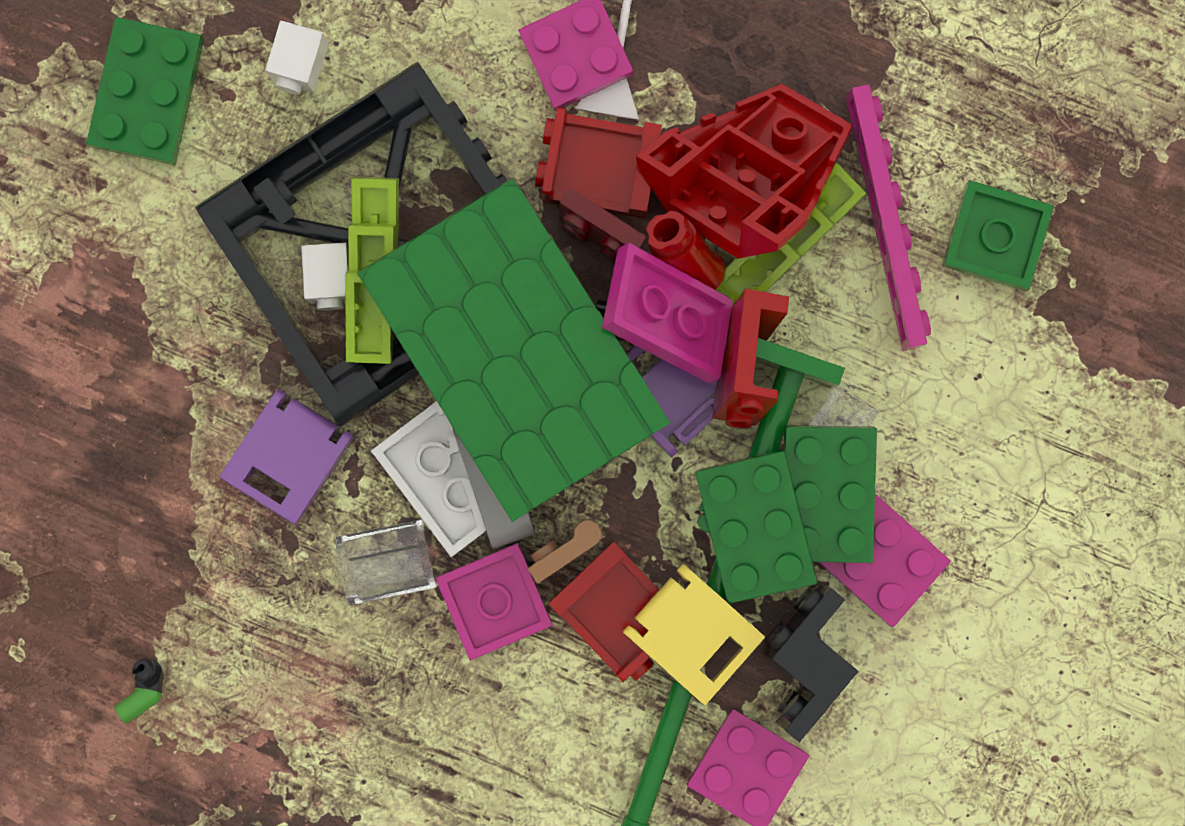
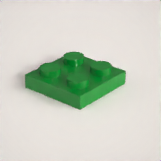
M969 180L964 188L942 266L1026 292L1030 290L1054 205Z

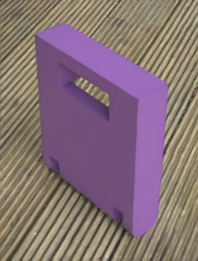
M635 346L627 356L633 362L645 350ZM661 359L642 378L670 421V424L650 436L672 458L678 453V450L667 439L671 434L685 446L713 420L715 400L712 395L716 393L717 380L707 383Z
M278 389L219 478L297 526L349 447L354 435L345 431L340 436L337 444L333 443L331 440L339 429L338 425L294 398L289 402L284 411L280 410L279 408L285 401L287 394ZM255 468L290 490L281 505L247 484L256 471Z

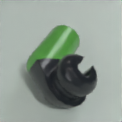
M144 658L134 664L132 673L135 674V691L115 705L118 716L126 724L157 704L161 699L164 672L160 664L154 660Z

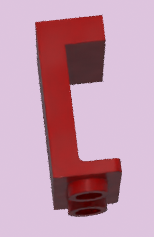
M557 107L555 119H546L543 144L550 145L547 162L539 161L535 179V187L542 188V201L560 204L568 189L571 188L609 213L645 219L651 186L636 163V155L660 136L662 125L645 122L644 127L571 115L566 113L565 108Z
M745 288L733 305L721 376L716 384L713 419L723 420L727 426L732 428L748 429L756 426L778 401L779 391L757 387L753 384L758 338L767 341L788 314L789 296Z
M613 541L552 598L548 604L560 617L562 616L622 682L628 677L637 681L653 666L654 662L649 658L650 656L628 638L623 631L629 625L635 628L642 637L647 633L648 630L635 617L659 589Z

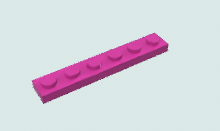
M868 84L852 88L846 97V102L903 352L926 345V336L931 335V325L926 310H920L916 293L921 292V280L917 268L910 267L907 250L912 248L911 236L907 224H901L897 208L902 206V196L898 182H891L888 165L892 164V151L888 139H881L878 125L879 122L883 121L881 103L878 96L872 97L870 85Z

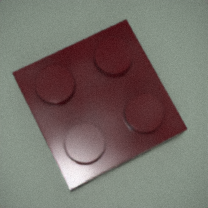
M569 188L560 201L559 221L564 223L563 231L582 243L586 239L591 240L601 247L599 253L613 264L616 261L618 248L627 243H631L643 250L646 240L645 235L573 189Z

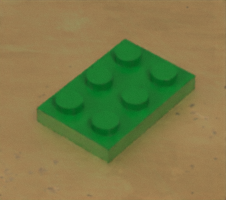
M115 17L86 144L95 149L176 165L204 38L199 34Z
M784 425V449L813 562L873 563L877 428L875 426Z
M785 449L695 471L728 604L817 584L818 580Z

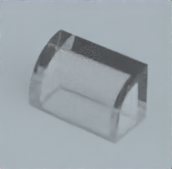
M423 519L336 537L337 568L349 605L437 588L431 550Z

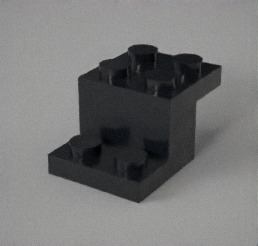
M819 585L817 589L808 587L793 605L797 613L788 623L784 624L780 621L764 640L769 646L763 653L803 686L799 694L793 690L784 698L777 708L781 715L776 720L799 743L859 672L816 636L845 601L835 590Z

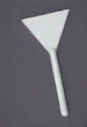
M623 0L617 31L622 47H624L632 0ZM627 78L582 99L575 107L576 110L639 121Z

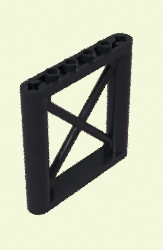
M415 62L195 206L201 219L340 427L420 374L397 337L393 341L391 364L346 362V359H344L328 371L326 370L242 241L260 229L330 243H347L349 246L348 228L295 217L280 225L253 188L267 177H270L274 184L282 179L293 195H295L393 131L384 178H399L400 190L411 132L430 118L433 119L483 195L507 181L503 173L495 177L487 165V162L492 157L479 137L471 141L462 128L468 121L454 100L446 104L418 62ZM398 238V247L409 240Z

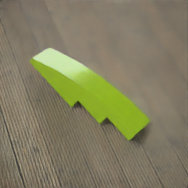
M836 162L806 226L778 251L740 259L736 258L725 269L722 283L716 291L732 299L733 305L745 288L766 292L846 215L867 192Z
M353 177L351 179L352 224L348 226L349 271L345 273L346 362L391 364L394 332L357 272L398 247L399 178Z

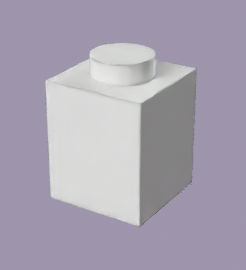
M280 20L265 69L270 79L276 82L275 88L294 95H300L301 90L315 92L329 45L323 32Z
M347 243L301 246L304 299L310 304H317V310L331 311L343 309V302H345V273L349 271V246Z

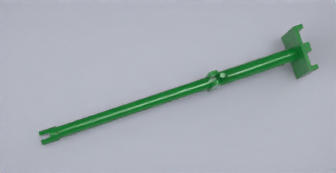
M758 338L755 361L778 369L771 389L777 390L779 393L778 401L759 423L748 458L779 451L784 436V425H788L803 378L829 387L840 385L845 368ZM701 501L699 510L705 512L703 502ZM702 513L697 518V524L701 530L710 533L706 514ZM715 558L707 585L725 600L726 594L717 558ZM675 679L673 680L628 814L624 816L621 826H650L648 822L692 694Z

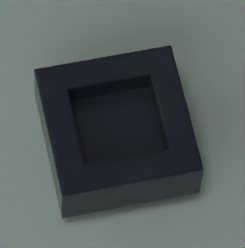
M267 177L253 188L280 225L296 215L292 205L298 200L282 179L274 184L271 178Z

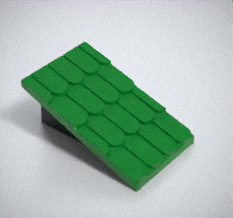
M513 178L500 184L357 272L511 522L670 424L669 419L615 335L602 328L603 316L595 307Z

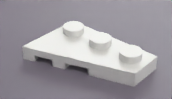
M437 401L371 450L450 557L456 555L486 532L456 442L453 427Z

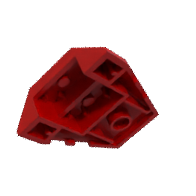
M780 84L736 102L735 109L716 117L712 112L702 116L700 124L680 132L679 128L675 127L664 132L636 155V163L667 213L669 211L679 212L693 224L701 236L737 259L778 251L806 226L851 133L852 124L784 84Z

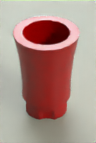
M669 211L664 215H656L646 228V232L649 235L648 244L653 256L716 290L722 283L725 275V263L721 255L705 242L693 224L679 212Z

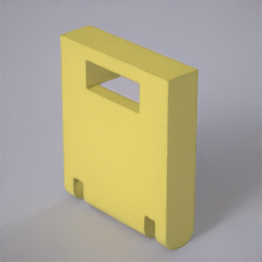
M682 564L677 572L690 584L684 589L670 577L635 617L648 630L647 633L642 637L635 628L629 625L624 629L623 633L698 701L706 706L762 642L765 636L687 566ZM729 637L741 648L711 681L700 669Z

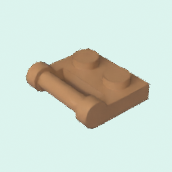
M584 520L575 527L574 537L560 547L553 540L530 555L535 563L527 569L536 583H540L594 547L601 538L600 527L591 520Z

